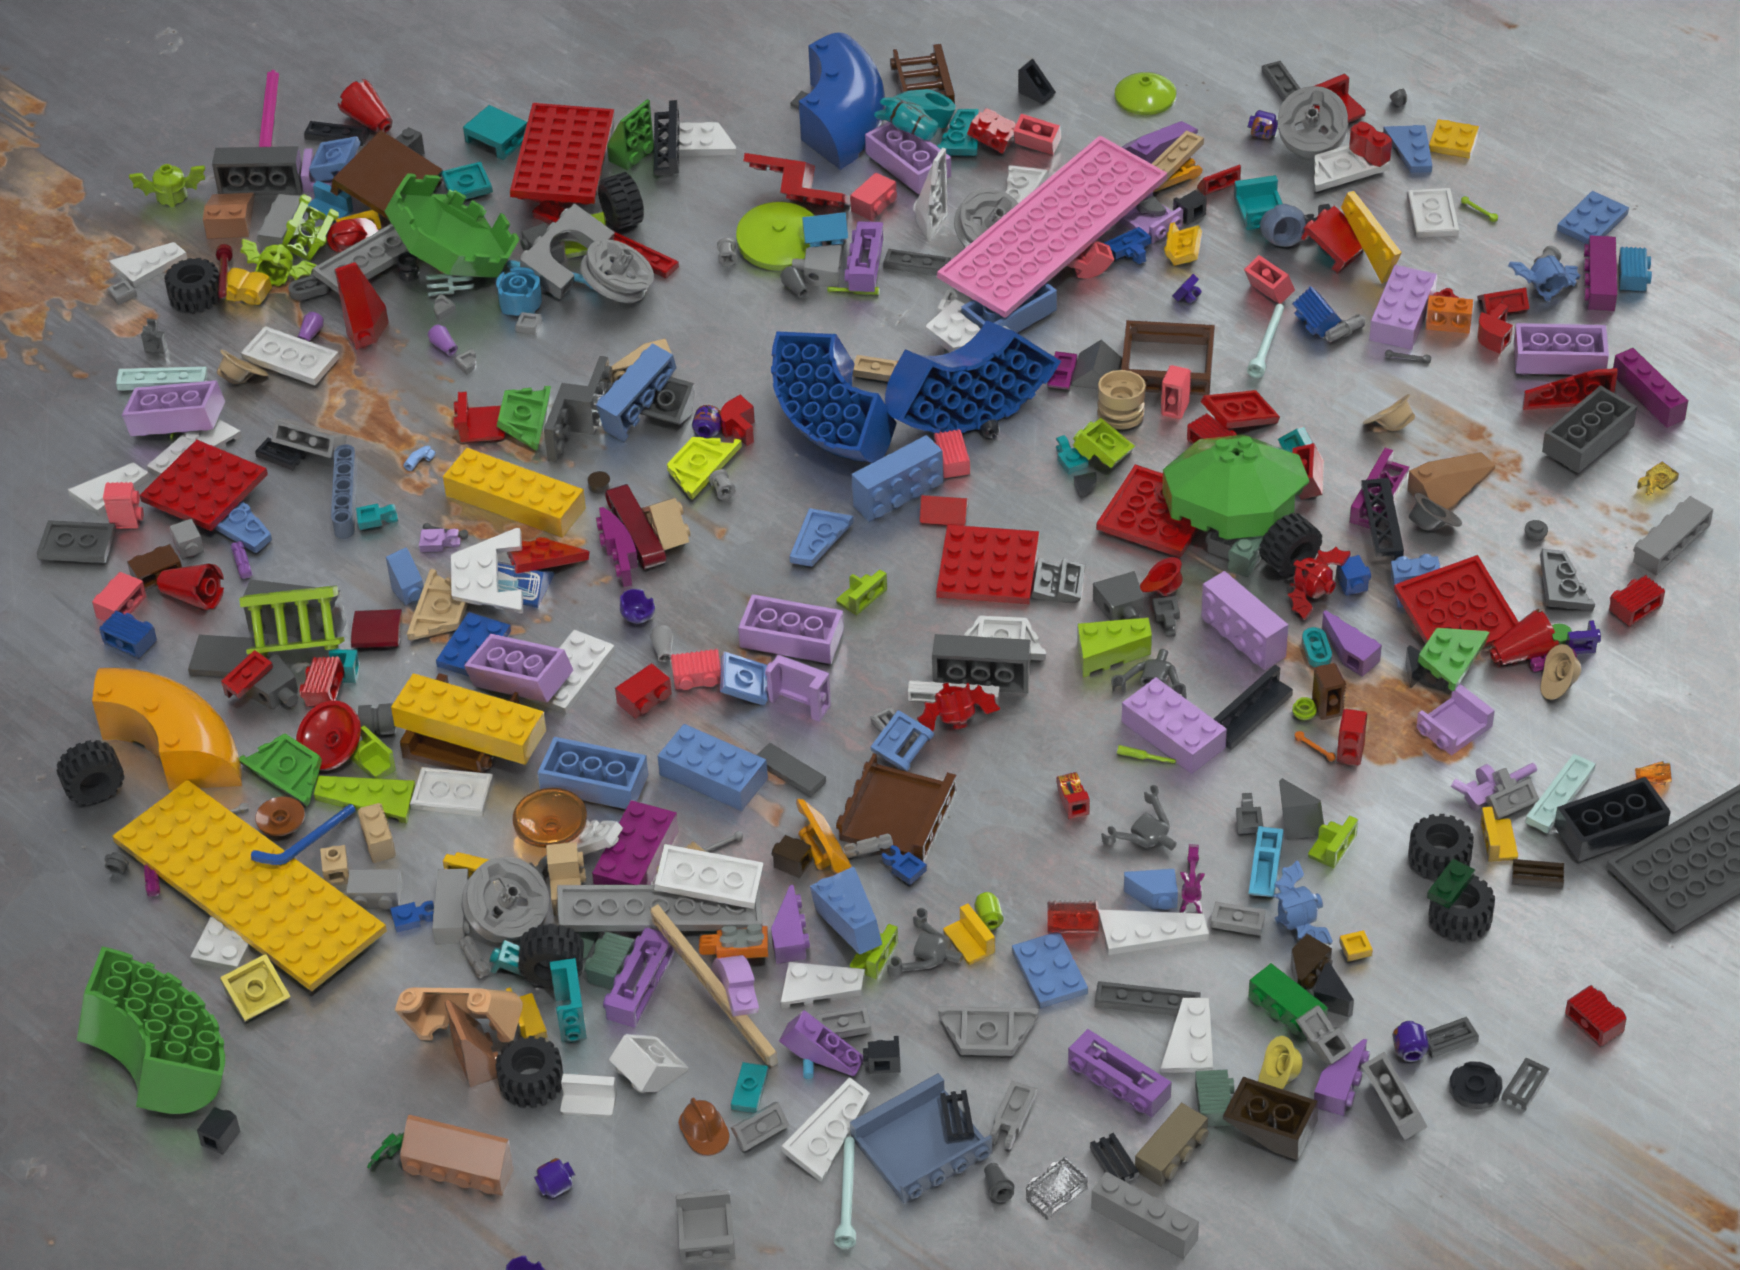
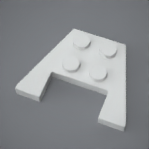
M960 294L925 325L924 333L949 352L965 345L981 329L961 314V306L971 300Z
M515 528L451 554V594L453 600L481 606L485 604L494 606L496 609L504 610L505 608L514 610L516 613H523V593L521 590L498 592V553L522 551L520 528Z

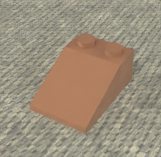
M254 193L212 194L205 205L203 214L207 239L249 237Z
M446 1001L445 1006L453 1048L469 1087L471 1088L497 1079L496 1058L499 1054L497 1051L492 1052L493 1041L490 1033H484L481 1023L452 1001Z

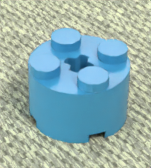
M515 267L510 269L511 272L505 275L504 272L500 274L497 278L496 286L502 313L520 316L522 312L535 314V311L542 303L540 279L534 274V271L525 267Z

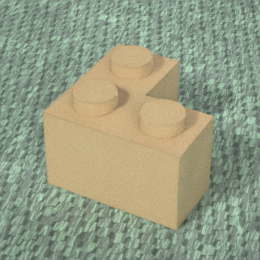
M676 498L641 508L664 550L689 542L690 530L688 525L683 523L681 516L684 514L681 503L676 501Z
M577 842L546 845L554 916L558 915L557 885H582V883H586L585 868H580L584 867L583 852H578Z

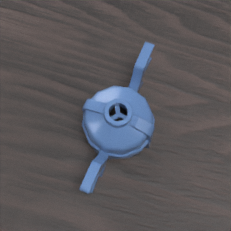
M1551 255L1538 259L1531 267V270L1522 262L1510 261L1508 267L1514 270L1516 276L1520 275L1528 283L1532 282L1545 301H1551V297L1558 294L1563 287L1575 286V280H1579L1581 277L1577 272V266L1566 265L1564 267L1555 256Z
M1295 861L1290 867H1283L1282 878L1274 884L1280 890V893L1273 895V897L1279 900L1278 916L1275 917L1276 923H1282L1289 930L1296 929L1297 940H1301L1307 933L1322 943L1331 945L1333 940L1326 927L1310 925V923L1317 920L1318 909L1323 908L1321 896L1318 893L1313 894L1305 886L1294 887L1295 883L1304 876L1299 861Z

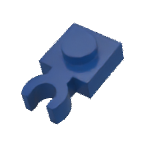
M892 845L890 847L893 856H888L885 853L882 854V862L887 866H891L892 873L909 885L927 871V864L910 852L903 856L900 854V849L897 846Z
M426 901L419 907H416L415 902L390 908L396 933L421 927L420 921L423 920L432 922L434 911H428L434 910L433 901Z

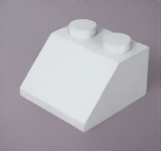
M625 1034L609 1059L616 1066V1071L627 1077L632 1082L633 1088L641 1093L658 1092L689 1069L655 1036Z

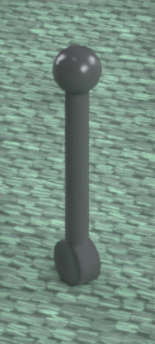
M1390 349L1385 352L1387 358L1399 357L1420 360L1425 364L1431 362L1430 355L1417 356L1395 353Z
M425 523L422 527L423 529H444L445 533L450 530L431 526L430 523ZM461 530L458 536L461 539H467L469 534L467 530Z

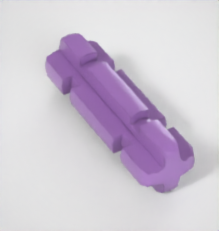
M241 541L233 542L231 548L240 578H250L252 572L244 545Z

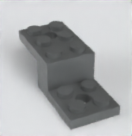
M599 356L588 386L568 383L561 384L544 426L548 461L557 462L559 455L564 452L565 439L570 437L571 432L595 435L597 427L601 426L602 423L596 404L600 397L605 395L613 385L611 383L612 367L609 366L608 357Z

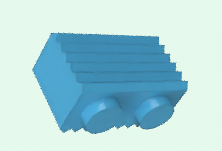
M1620 247L1618 259L1619 290L1646 291L1647 284H1651L1652 271H1648L1651 268V256H1647V249L1645 247L1643 249L1641 247Z

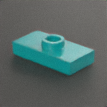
M742 1063L731 1101V1110L750 1113L758 1111L769 1072L768 1066Z

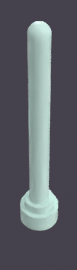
M1282 304L1275 306L1256 358L1249 362L1247 373L1251 377L1261 378L1265 373L1266 364L1264 360L1284 310Z
M850 1136L844 1140L841 1222L834 1235V1243L840 1248H851L856 1244V1231L851 1225L855 1140Z

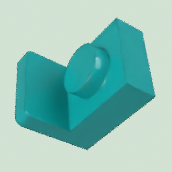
M504 940L499 949L495 947L489 959V962L493 963L490 972L495 974L499 967L521 975L518 969L520 946Z

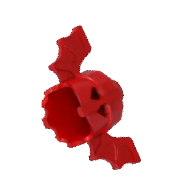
M1337 547L1327 552L1318 550L1316 559L1310 557L1302 561L1296 560L1293 564L1296 566L1295 584L1292 583L1289 587L1295 590L1289 593L1288 597L1293 601L1292 611L1300 614L1304 621L1313 611V607L1306 597L1318 599L1324 594L1330 595L1334 591L1336 582L1333 581V570L1328 565L1343 566L1351 556L1350 551H1342Z
M947 682L942 684L943 689L935 693V702L924 703V712L917 717V720L931 731H934L935 721L939 715L942 722L953 724L954 729H962L967 726V720L975 715V703L986 714L998 711L1000 707L995 702V695L985 693L980 685H977L974 690H970L969 683H966V687L962 688L949 686Z

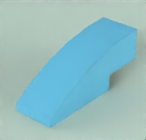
M1258 826L1249 887L1250 895L1273 897L1276 887L1274 884L1277 881L1283 829Z

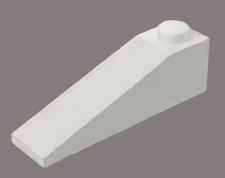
M942 148L934 159L913 208L914 212H916V222L927 240H932L948 215L945 148Z

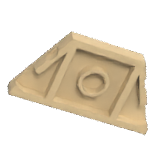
M434 569L429 570L407 632L408 640H416L457 630L464 617L468 603L453 600L451 579L449 577L444 579L438 576L437 571Z

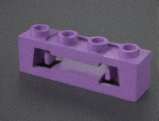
M857 221L856 230H852V243H850L849 247L850 256L847 257V269H845V282L849 283V291L875 292L884 240L883 222ZM863 246L865 247L864 250H870L868 257L869 268H867V263H862Z
M645 928L642 935L637 936L634 950L631 955H627L621 974H617L611 993H607L604 998L603 1008H605L607 1020L634 1028L639 1022L675 953L674 948L660 931ZM645 959H647L646 963H648V964H647V966H646V968H645V970H644L642 976L640 977V979H639V981H638V983H637V985H636V990H637V992H636V994H635V996H634V991H632V990H633V988H634V986H635V984H636V982H637V980H638L640 974L642 973V971H643V969H644V964H643V963H644Z
M1089 1029L1068 1048V1064L1073 1070L1088 1076L1096 1085H1102L1118 1099H1123L1133 1105L1140 1113H1145L1152 1118L1171 1098V1081ZM1094 1043L1104 1048L1106 1053L1094 1046ZM1142 1073L1148 1076L1150 1079L1154 1080V1082L1152 1083L1146 1078H1144L1142 1076Z

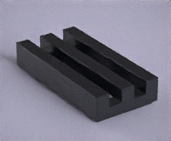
M269 437L255 451L256 457L292 471L295 469V464L299 465L301 463L300 459L306 457L305 451L272 442Z
M961 1090V1094H956V1091H952L951 1095H946L945 1092L940 1093L948 1141L974 1138L967 1091ZM958 1101H962L968 1132L963 1133ZM949 1102H952L957 1134L952 1132L947 1105Z
M1114 1132L1109 1134V1138L1102 1137L1099 1138L1097 1143L1095 1141L1090 1142V1149L1105 1172L1125 1182L1139 1177L1138 1169ZM1110 1145L1113 1146L1116 1153L1118 1154V1156L1120 1157V1159L1122 1160L1130 1174H1128V1172L1126 1171V1169L1124 1168V1166L1122 1165V1163L1120 1162V1160L1118 1159L1117 1155L1115 1154ZM1102 1148L1105 1149L1112 1163L1121 1174V1178L1117 1176L1112 1166L1104 1156L1103 1152L1101 1151Z

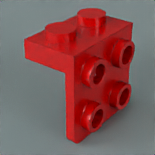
M1345 73L1315 85L1329 89L1341 98L1347 110L1348 123L1366 115V110L1348 94L1350 78ZM1313 105L1315 109L1318 108L1319 112L1320 106Z
M467 391L458 392V401H454V413L457 417L453 418L454 430L459 431L460 442L504 439L505 431L497 427L501 406L469 408Z

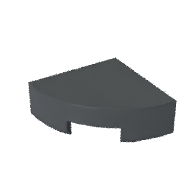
M1154 196L1141 201L1136 206L1139 212L1155 214V216H1163L1167 210Z

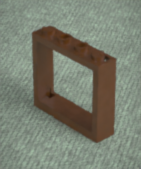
M1126 320L1121 370L1139 374L1145 381V392L1162 393V380L1167 371L1129 369L1132 341L1207 345L1205 373H1190V395H1210L1215 325Z

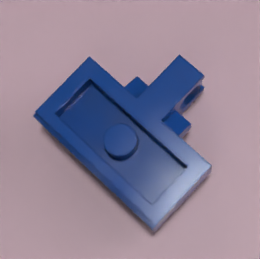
M1138 227L1106 241L1104 244L1110 246L1113 258L1118 259L1125 255L1128 258L1132 256L1133 261L1142 264L1146 262V251L1144 248L1151 244V236L1141 227Z

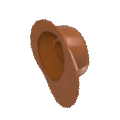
M691 1098L690 1104L686 1106L680 1115L678 1122L680 1129L689 1146L695 1152L708 1156L718 1154L725 1149L729 1142L728 1128L720 1113L711 1102L706 1100L696 1101L695 1098Z

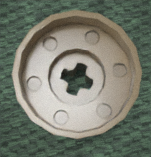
M1116 370L1104 374L1098 383V419L1102 418L1114 429H1130L1140 424L1144 418L1146 385L1144 379L1139 374L1126 370Z

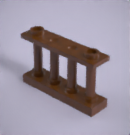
M934 44L933 53H930L929 56L899 59L897 49H893L890 67L891 71L895 70L900 93L910 90L938 89L941 94L951 99L955 104V94L941 44ZM924 64H931L933 66L930 69L902 71V67ZM933 76L938 78L937 81L907 85L905 83V80Z

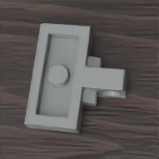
M1507 768L1492 773L1496 784L1494 786L1495 793L1486 796L1485 799L1488 806L1493 808L1496 820L1538 802L1539 797L1531 778L1517 783L1515 778L1511 779Z

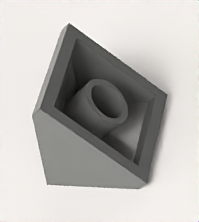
M1101 339L1079 353L1071 386L1098 389L1099 380L1104 374L1121 370L1122 357Z
M670 377L661 391H655L653 403L650 407H644L640 414L680 425L693 414L695 384Z
M1282 778L1279 781L1287 840L1318 836L1319 827L1324 824L1321 800Z

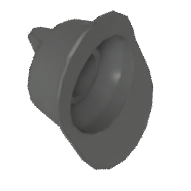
M1421 493L1414 495L1417 502L1409 513V519L1420 528L1433 531L1439 529L1444 524L1455 527L1462 525L1461 519L1453 512L1434 503Z

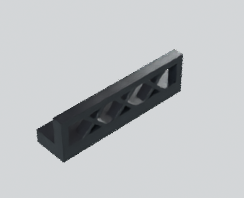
M669 100V111L654 112V175L679 173L680 113L677 100ZM669 119V122L664 125L659 120ZM664 132L668 133V137L666 139H663L659 136L662 135ZM663 147L668 148L665 154L660 152ZM666 161L670 167H659V165Z
M1389 478L1361 480L1375 556H1391L1392 561H1395L1398 557L1404 556V547ZM1379 487L1378 495L1376 496L1369 492L1368 488ZM1376 503L1381 505L1382 512L1380 514L1372 509ZM1380 521L1385 524L1386 530L1384 532L1375 527ZM1386 540L1390 548L1380 549L1379 544Z
M1277 665L1272 666L1214 718L1215 721L1227 729L1226 747L1230 750L1237 746L1293 695V689L1280 681L1281 668Z

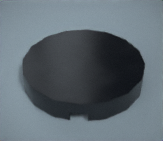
M1466 1062L1464 1066L1456 1067L1450 1076L1449 1091L1453 1099L1461 1106L1469 1109L1482 1110L1491 1107L1498 1102L1502 1094L1501 1076H1498L1492 1066L1483 1062Z

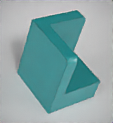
M1305 427L1296 428L1278 438L1282 449L1293 452L1295 447L1313 443Z
M330 649L329 657H339L344 667L345 674L342 683H356L360 668L357 650Z

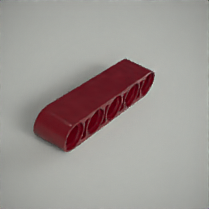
M628 484L606 490L605 498L611 512L623 523L631 535L637 553V560L643 570L666 563L664 549Z

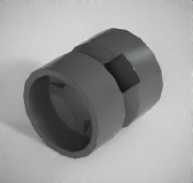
M393 703L379 704L377 708H374L372 705H359L358 717L361 727L366 726L374 735L377 731L381 735L395 734L396 726H394L391 710Z

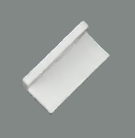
M563 1074L561 1081L563 1098L560 1109L562 1115L613 1117L617 1096L615 1077Z

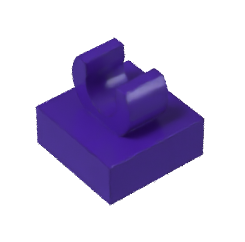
M1192 274L1172 297L1177 301L1184 297L1189 304H1192L1196 300L1195 297L1202 293L1199 287L1194 286L1199 279Z

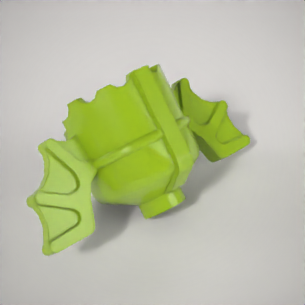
M164 164L154 172L152 181H149L143 173L129 174V179L133 182V188L141 189L145 196L149 193H155L157 202H160L162 205L167 204L170 207H175L177 203H182L188 197V188L197 190L198 183L205 180V175L203 174L205 166L191 167L189 175L185 178L180 168Z
M246 239L241 241L242 248L240 252L246 255L247 263L257 264L255 272L268 275L271 285L276 287L285 284L288 276H292L295 280L302 276L309 277L311 276L312 268L316 267V264L305 260L296 266H292L293 256L282 244L267 246L260 254L257 251L255 242Z

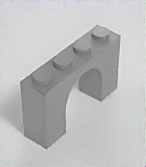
M574 203L569 209L566 208L561 213L560 219L556 223L552 222L549 225L546 233L534 241L533 247L529 251L525 250L519 258L520 267L533 270L534 274L540 279V286L558 299H561L573 287L575 274L563 267L552 257L551 249L556 244L564 241L578 242L589 248L597 240H614L615 232Z

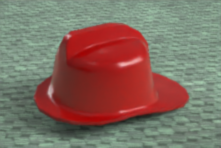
M366 218L341 220L330 227L327 240L329 246L334 251L341 253L378 232V229L372 221Z
M1169 557L1155 564L1141 582V591H1156L1165 597L1172 595L1183 582L1180 571L1182 566L1181 560L1177 557Z

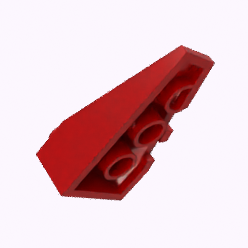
M1617 368L1589 370L1525 390L1523 410L1575 407L1600 385L1615 393L1618 370Z

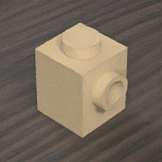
M345 845L320 849L324 880L332 886L348 884L349 862Z

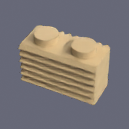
M377 803L359 808L358 815L361 829L372 862L377 863L395 858L396 852L393 837L382 804Z

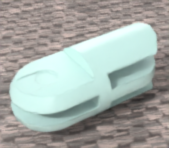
M445 273L426 275L427 280L448 278V281L428 283L427 288L449 287V290L428 292V297L439 296L440 294L452 295L454 290L471 289L474 287V283L454 285V282L473 280V276H453Z

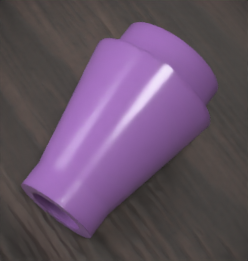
M316 312L306 314L297 338L310 342L323 328V317Z
M435 325L429 330L428 337L430 343L444 351L448 356L456 353L458 346L454 343L445 326Z

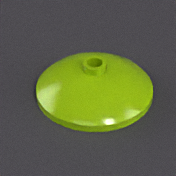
M1138 72L1128 75L1116 85L1115 100L1121 108L1130 113L1153 115L1166 111L1174 104L1176 88L1169 79L1160 74Z

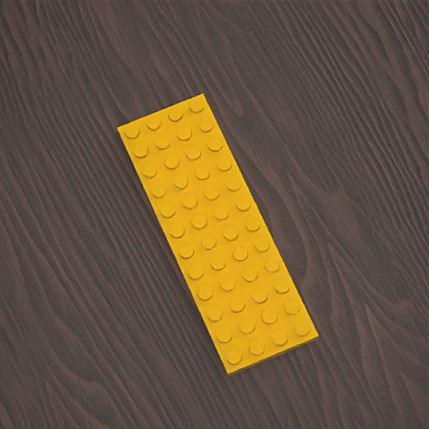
M186 780L112 836L114 843L143 865H147L151 870H154L159 877L217 921L221 922L229 930H233L241 936L245 942L261 954H266L270 961L310 991L316 989L387 932L386 924L297 859L293 858L282 865H271L251 860V852L253 850L270 854H281L284 850L189 780Z

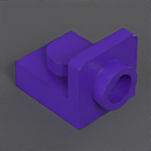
M1590 620L1586 631L1568 632L1566 645L1574 649L1576 654L1596 653L1597 643L1601 642L1600 629H1596L1594 620Z

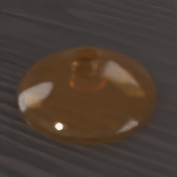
M561 788L540 789L528 794L517 804L513 812V827L518 837L524 842L535 847L546 848V845L569 843L577 838L585 828L587 811L584 802L571 791Z

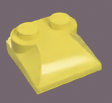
M266 954L220 977L226 995L232 1000L244 1022L291 998Z

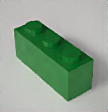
M1272 963L1249 980L1248 996L1255 1004L1261 1005L1274 1019L1281 1021L1293 1034L1300 1036L1305 1041L1307 1037L1296 1022V1019L1316 1005L1321 1007L1327 1017V1006Z

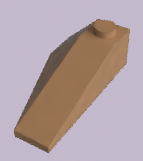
M1482 452L1429 461L1409 470L1407 490L1413 496L1416 493H1421L1434 503L1450 511L1458 505V501L1463 496H1467L1476 484H1480L1495 469V465Z

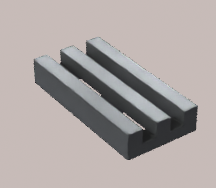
M1467 1017L1426 1031L1431 1058L1478 1042L1479 1040L1478 1033ZM1466 1027V1029L1454 1033L1455 1030ZM1445 1034V1036L1432 1041L1430 1040Z
M1525 1058L1503 1092L1502 1100L1507 1102L1509 1099L1512 1101V1105L1517 1106L1519 1104L1521 1109L1526 1111L1549 1075L1550 1068ZM1528 1067H1532V1070L1528 1074L1527 1078L1523 1082L1518 1092L1516 1094H1513L1512 1092L1516 1088L1517 1084L1521 1080L1522 1076L1524 1075ZM1541 1071L1526 1097L1522 1098L1537 1072Z

